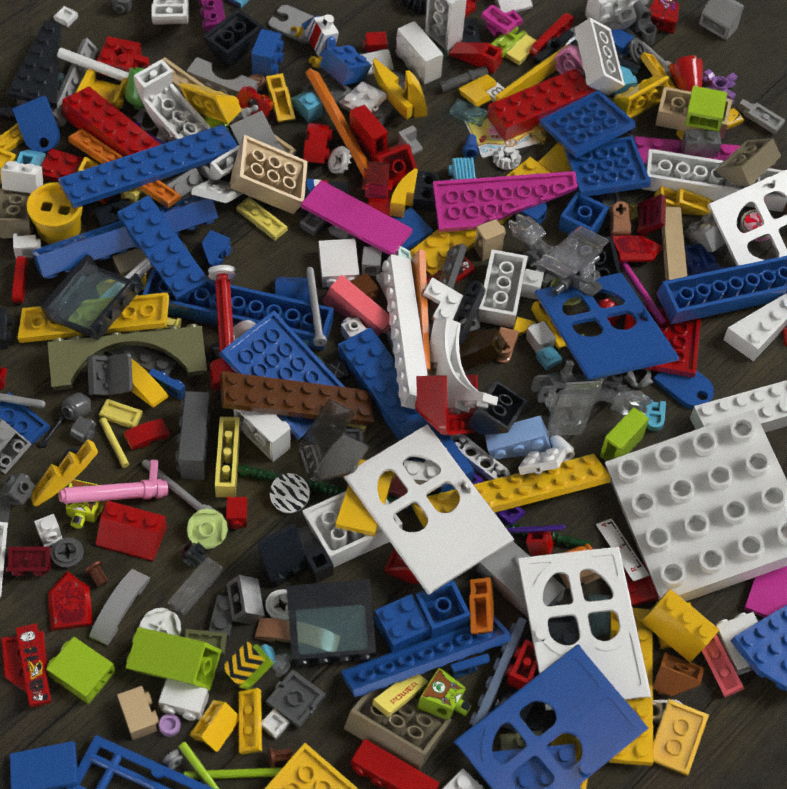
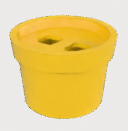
M59 182L44 184L30 194L27 200V211L30 219L36 226L38 235L43 241L53 244L79 235L83 206L73 209Z

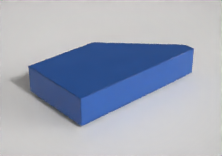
M488 653L451 664V677L455 679L472 674L478 669L477 666L489 663Z

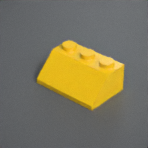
M667 75L653 76L645 79L635 87H630L624 93L617 94L613 99V103L630 118H633L661 102L663 90L668 85L669 77Z
M186 83L179 85L186 100L201 115L229 124L242 111L238 99L233 95L201 85Z
M671 589L664 593L641 621L689 663L708 645L720 630Z

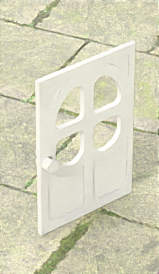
M787 170L708 204L736 266L763 261V259L751 255L747 248L749 241L763 235L770 237L778 254L777 258L787 256V249L779 234V228L787 225V215L773 219L764 202V196L771 192H778L787 199ZM747 203H753L762 220V226L747 233H742L738 230L736 224L739 212Z
M428 424L343 474L347 483L428 595L514 541V538ZM410 457H420L436 464L441 472L424 484L419 485L407 472L403 462ZM393 471L406 487L408 493L391 504L385 505L378 496V480L384 472ZM448 483L458 492L460 502L452 512L440 513L433 507L426 496L443 484ZM416 503L428 518L427 526L418 532H406L397 525L393 517L399 511Z
M619 547L518 558L517 561L539 674L579 644L625 700L650 698L651 692ZM585 570L593 571L603 578L612 591V599L587 602L583 597L579 577L580 572ZM561 573L566 575L569 580L573 603L551 607L546 606L543 602V591L546 583L555 574ZM613 611L617 615L619 622L617 636L609 641H600L593 637L590 631L588 614ZM574 616L577 620L580 635L578 642L574 645L566 646L554 641L548 629L547 622L550 618ZM545 704L546 710H553L552 707Z

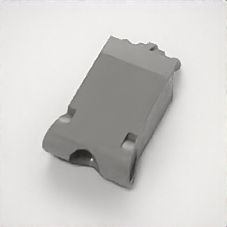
M253 105L250 108H241L242 111L230 122L233 123L235 120H240L230 125L233 136L239 146L242 137L247 135L286 152L277 142L263 111L251 115L252 112L258 111L257 105Z

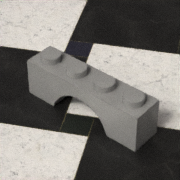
M198 57L195 58L187 69L189 75L213 90L237 97L242 87L250 86L256 89V93H258L257 81L243 75L232 80L218 78L212 72V63Z

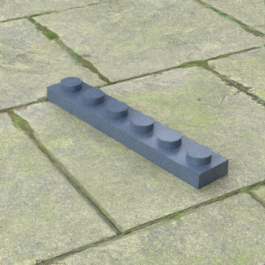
M519 617L517 623H512L509 630L511 641L505 642L502 646L501 652H503V656L501 659L497 658L493 667L496 672L493 677L489 676L485 687L488 690L486 695L481 694L477 704V706H480L478 713H473L469 723L472 727L488 715L524 632L526 619Z

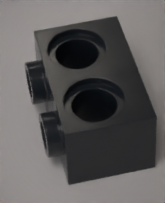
M417 171L413 198L414 210L434 212L433 181H441L438 180L439 173Z

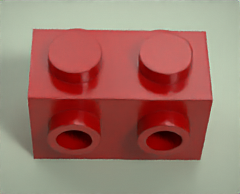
M526 639L522 647L517 646L513 655L516 661L514 665H509L505 674L508 676L506 684L518 690L536 677L534 672L536 668L538 669L534 644Z

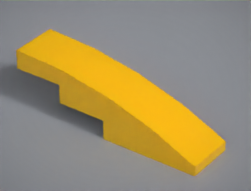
M376 58L373 59L372 72L380 89L386 93L389 102L404 118H410L413 105L405 99L406 91L398 85L399 77Z
M87 439L77 454L69 451L58 467L53 464L50 465L32 490L33 493L30 498L34 506L37 507L56 495L59 490H62L88 466L98 453L94 442Z

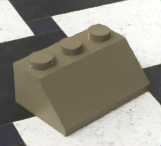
M773 138L747 140L715 170L735 186L748 187L753 185L759 177L763 176L769 167L775 165L781 155Z

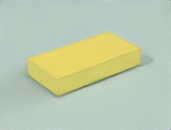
M526 34L506 53V58L520 65L530 55V49L537 40Z
M107 399L99 413V418L105 417L113 423L133 428L138 425L143 412Z

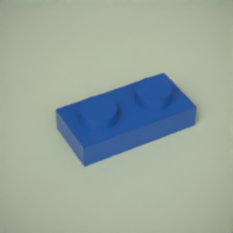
M151 369L149 374L166 393L179 400L185 397V385L180 380L168 377L163 371Z

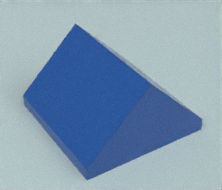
M276 277L275 295L311 303L307 278Z

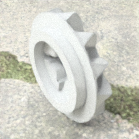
M340 146L332 151L328 159V168L332 173L343 174L344 170H348L347 166L351 163L349 159L352 157L350 150Z
M499 147L497 151H494L493 161L501 169L512 170L519 166L521 155H519V150H514L513 147Z
M276 590L268 596L266 611L271 618L289 619L287 590ZM279 599L283 604H287L285 611L281 607L277 608L279 606Z

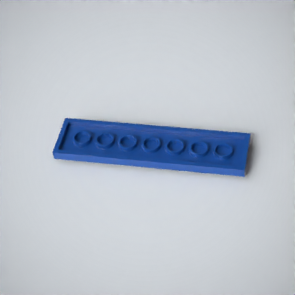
M494 616L492 633L472 635L470 624L342 670L341 674L354 697L364 696L373 690L386 688L395 682L405 681L417 674H424L428 670L443 667L456 660H463L467 656L482 653L494 646H501L505 642L511 641V636Z

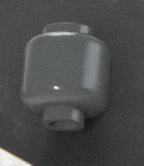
M76 392L63 400L62 413L67 419L76 421L80 416L85 417L91 411V400L88 396Z

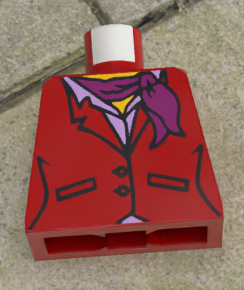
M654 0L649 8L652 12L650 21L658 30L674 34L678 19L679 3L674 0Z

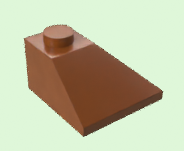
M665 652L654 680L653 689H656L659 694L674 696L700 686L704 667L689 663L684 659Z

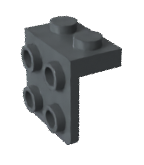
M124 353L108 357L87 356L89 395L109 396L132 391L131 354Z

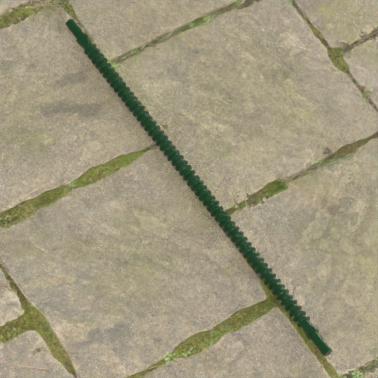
M223 462L222 467L228 465L230 467V470H232L231 463L227 464ZM245 464L237 466V473H240V476H252L253 479L258 477V480L263 478L264 481L268 479L269 482L285 474L274 473L273 470L268 472V469L263 471L262 468L258 470L257 467L251 468ZM306 477L304 478L308 484L309 491L311 489L314 492L319 490V493L324 491L325 494L330 493L332 496L347 490L346 486L341 488L340 485L337 487L335 484L329 485V482L324 484L323 481L318 483V480L313 482L312 479L308 481ZM388 496L387 498L390 504L397 500L396 497L391 499V496ZM412 504L404 508L403 511L409 510V513L414 511ZM502 522L505 528L521 527L520 524L516 526L514 523L510 526ZM554 531L551 533L553 542H556V545L562 543L566 547H570V545L579 547L584 546L586 543L590 544V546L592 544L590 541L572 538L571 535L562 536L560 533L555 534ZM516 533V536H518L519 534H521L522 537H524V535H528V533Z

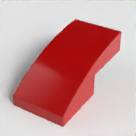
M162 418L140 424L124 432V436L131 449L147 447L151 441L166 439L170 435Z

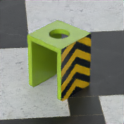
M246 642L222 668L238 687L249 690L268 671L274 662L259 645L252 646L250 642Z

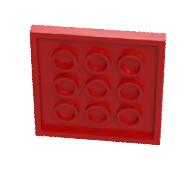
M645 306L679 356V361L643 369L695 378L701 318L670 324L664 309L658 308L666 320L663 324H659L648 306ZM630 314L625 316L624 330L634 327L637 323Z

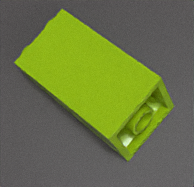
M138 627L137 632L133 636L131 652L127 656L126 668L138 673L165 680L171 679L210 691L222 650L203 641Z

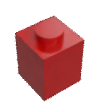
M386 32L366 33L365 40H362L363 50H366V53L386 50L388 46Z
M227 497V527L233 529L247 527V497Z
M550 531L530 532L526 540L531 557L552 554L554 542Z

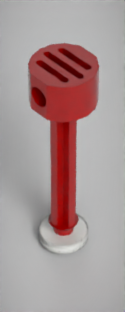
M216 265L208 269V273H210L208 277L216 280L214 284L216 288L219 352L234 342L230 279L236 276V268L230 265ZM221 356L220 359L211 362L210 365L211 388L220 392L221 372L235 373Z

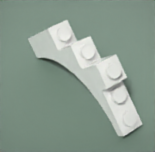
M434 318L429 343L430 364L433 365L432 368L437 369L435 376L447 375V409L449 413L461 414V412H469V409L475 408V405L482 408H488V405H497L498 397L479 392L471 385L464 373L459 354L461 323L449 318Z

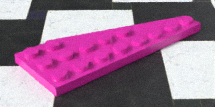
M575 171L433 181L438 231L475 230L477 226L495 219L497 221L576 191L578 186Z

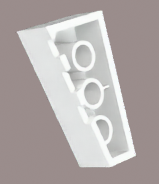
M787 294L782 295L728 327L723 340L754 361L781 333L783 328L787 326Z

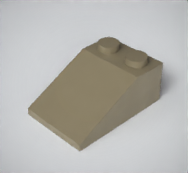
M0 188V238H13L15 233H17V236L32 235L34 223L27 211V200L31 193Z

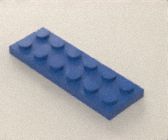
M149 195L117 212V216L176 301L209 284L208 278Z

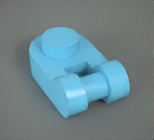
M646 399L645 415L649 418L647 424L649 430L658 431L663 427L666 401L652 402L651 399Z

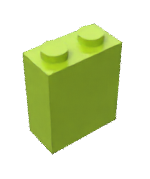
M693 86L685 126L720 132L728 92Z
M633 407L605 437L600 457L605 461H609L628 454L642 440L649 418L642 411H638Z
M73 637L70 642L67 641L62 646L58 656L53 657L49 661L47 672L51 679L89 704L113 676L115 668L112 662Z

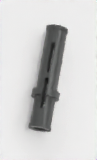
M485 66L475 70H467L462 75L439 82V90L441 93L468 84L488 74V70Z

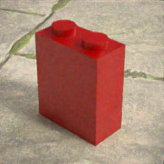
M365 104L351 110L350 129L361 149L372 161V154L387 149L388 131Z

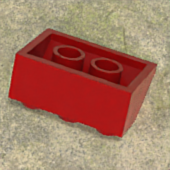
M107 501L100 518L96 546L154 562L167 528L166 518L160 514Z

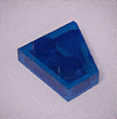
M702 244L684 246L690 275L725 269L724 266L721 268L715 262L716 258L708 253Z

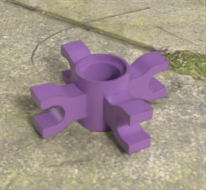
M710 69L704 72L705 77L702 78V81L710 86L707 87L708 89L728 92L726 99L732 100L736 97L734 92L727 89L736 84L734 80L737 79V76L734 73L725 78L722 76L715 77Z

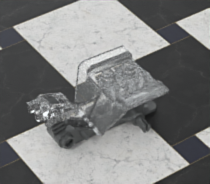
M517 214L516 222L512 220L508 222L512 236L521 240V243L524 244L523 247L527 249L523 253V255L528 256L526 264H531V267L535 266L539 272H546L560 279L559 285L552 289L555 295H559L563 290H567L569 285L588 296H594L602 289V285L596 281L600 278V272L595 270V263L600 260L599 254L609 242L608 239L579 226L561 243L551 247L541 239L546 235L543 227L529 216L525 217Z
M567 360L565 367L561 369V375H537L533 378L530 387L533 392H539L537 396L538 402H545L546 407L549 409L548 414L550 417L548 420L547 436L582 434L588 422L591 409L598 401L611 402L610 409L622 415H627L633 407L645 414L648 412L645 405L652 403L651 399L645 396L641 390L629 391L630 388H627V385H622V373L587 380L584 374L572 375L571 370L574 362Z

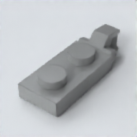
M743 99L737 108L744 116L773 134H776L785 122V119L757 102L753 104Z

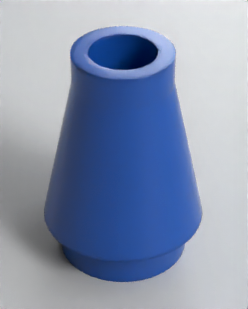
M469 134L466 137L462 153L466 158L472 157L475 159L480 152L477 137L474 134Z

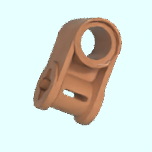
M622 201L614 203L609 210L611 236H630L629 207ZM619 207V209H622V212L619 213L616 211V208Z
M501 327L499 332L505 339V346L501 355L495 358L498 363L505 364L511 359L519 331Z

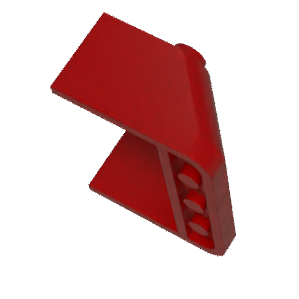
M447 375L416 376L417 400L415 402V409L420 416L442 435L477 432L466 424L478 406L475 405V408H470L469 412H461V414L449 413L447 409ZM466 375L471 385L478 390V375Z

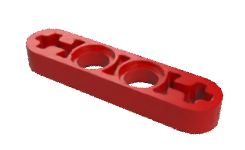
M565 13L532 45L529 53L535 56L548 45L550 39L557 38L564 31L568 30L574 22V16Z

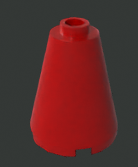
M693 55L678 58L675 64L673 62L670 63L669 72L679 90L692 92L693 86L702 87V58L697 59Z

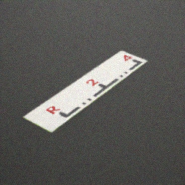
M612 518L596 524L610 547H619L623 566L633 581L649 576Z

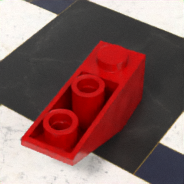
M456 42L449 55L478 68L485 66L488 72L494 74L501 64L503 49L490 43Z

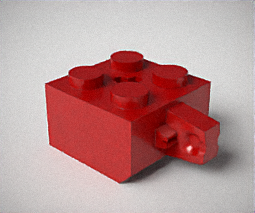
M109 36L97 59L101 63L128 73L130 67L133 69L135 67L146 69L150 65L149 58L142 56L140 43ZM99 73V75H101V76L110 77V76H107V75H104V74Z

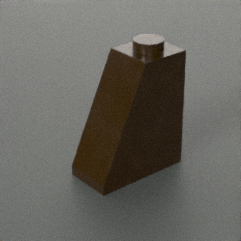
M497 329L468 332L464 343L459 346L460 360L464 371L501 355L505 346V339Z

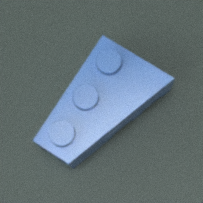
M541 416L515 422L508 433L485 435L488 452L494 459L527 456L528 453L533 451L542 453L552 448L548 431Z

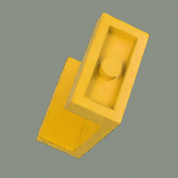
M87 69L76 92L90 86L119 110L124 104L127 78H123L121 84L117 85L97 80L95 70Z

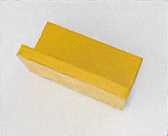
M213 700L189 735L194 740L205 742L213 751L218 752L239 722V715L226 702Z

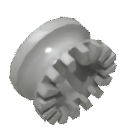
M173 750L170 752V755L167 754L164 757L162 763L167 764L168 768L174 770L184 761V757L179 756L180 752L178 750Z

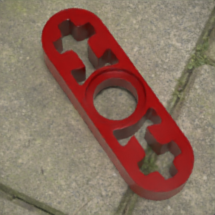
M17 256L12 290L13 303H24L28 273L27 256Z

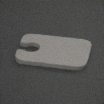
M289 5L281 6L277 10V14L287 16L288 20L279 21L277 18L272 17L269 21V27L300 42L310 44L304 34L305 30L301 37H295L293 35L297 31H290V28L292 26L300 27L302 23L314 16Z

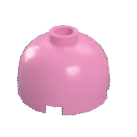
M568 45L563 47L555 57V60L557 59L555 67L558 72L563 74L577 68L583 76L585 71L582 67L583 62L579 46Z

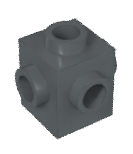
M24 473L12 474L4 480V486L0 491V495L13 506L23 505L31 497L35 484Z

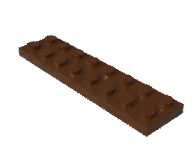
M222 371L220 374L222 408L372 426L374 423L371 396L367 390Z

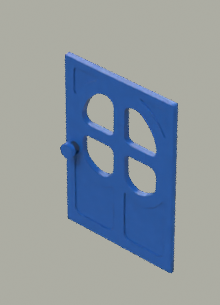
M622 273L603 276L596 280L602 285V289L599 292L612 295L624 303L614 307L600 308L593 296H588L569 285L567 290L559 293V295L553 293L552 289L555 287L540 289L534 292L587 380L679 361V356ZM577 297L583 300L589 312L568 316L563 313L562 308L568 299ZM630 314L637 323L630 329L619 330L612 327L607 318ZM595 321L601 328L602 333L594 337L582 336L576 333L572 326Z
M577 644L457 738L454 743L491 789H522L513 783L511 776L514 771L532 757H537L554 778L551 785L541 789H575L648 730V727L583 651L581 646ZM532 702H543L552 707L556 714V723L541 736L534 735L520 717V711ZM508 723L513 726L525 741L526 748L507 763L500 764L492 755L493 739L498 729L503 724ZM564 733L575 736L582 748L581 760L568 770L562 769L547 751V745Z

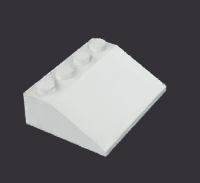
M346 491L302 510L311 532L325 548L334 567L390 542L379 526L375 536L336 528L335 523ZM386 499L385 505H389L390 503ZM395 514L393 518L397 525L402 529V522L398 518L397 514Z

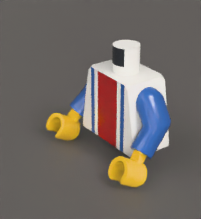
M329 14L312 17L302 23V26H292L290 28V31H297L293 35L295 37H301L305 30V36L318 55V58L312 56L309 59V63L313 64L312 67L320 68L319 65L327 48L336 47L338 31L333 24L334 17Z

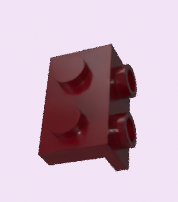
M51 546L8 547V567H6V572L12 571V576H22L24 571H32V575H45V571H51Z

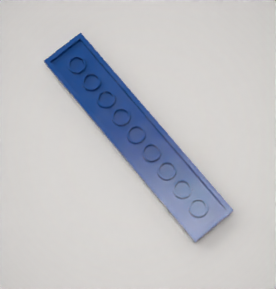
M223 124L58 178V182L74 209L211 163L238 145Z

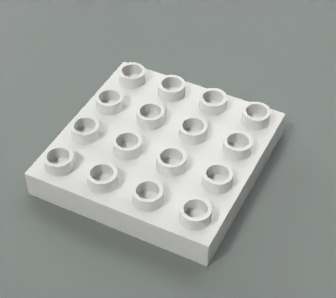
M754 409L605 462L606 470L611 476V484L641 558L645 562L656 589L658 600L667 590L671 589L682 599L689 601L787 566V479Z

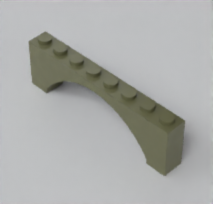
M197 324L187 325L186 328L171 326L167 330H160L159 328L149 329L148 332H141L140 330L130 331L129 334L113 332L109 336H102L99 340L92 337L83 338L82 336H75L71 340L55 338L52 339V342H47L53 391L73 389L74 381L88 365L87 356H99L107 351L125 346H143L163 352L177 361L188 372V377L207 375L202 326Z

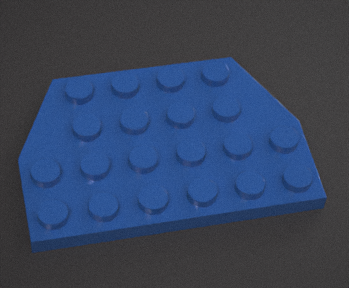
M786 605L730 640L758 676L762 678L767 677L776 683V687L787 691Z

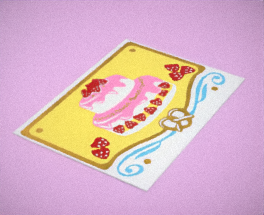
M487 115L465 120L470 133L477 137L482 158L494 155V151H497L499 147H513L515 150L545 142L538 128L504 141L488 120Z

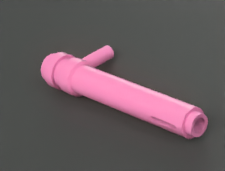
M150 460L148 480L134 483L66 487L59 490V501L68 504L133 498L145 500L154 497L158 499L168 495V483L166 480L157 479L158 461Z

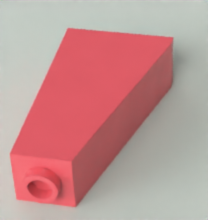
M343 275L333 283L322 301L325 305L334 308L336 312L346 318L352 317L353 319L358 317L365 328H372L377 337L382 332L386 334L391 328V325H389V314Z

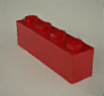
M364 739L351 760V768H353L357 775L367 776L372 779L371 782L380 788L439 789L440 783L366 739Z

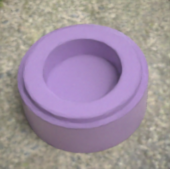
M166 714L159 720V730L164 736L172 737L180 731V720L176 715Z

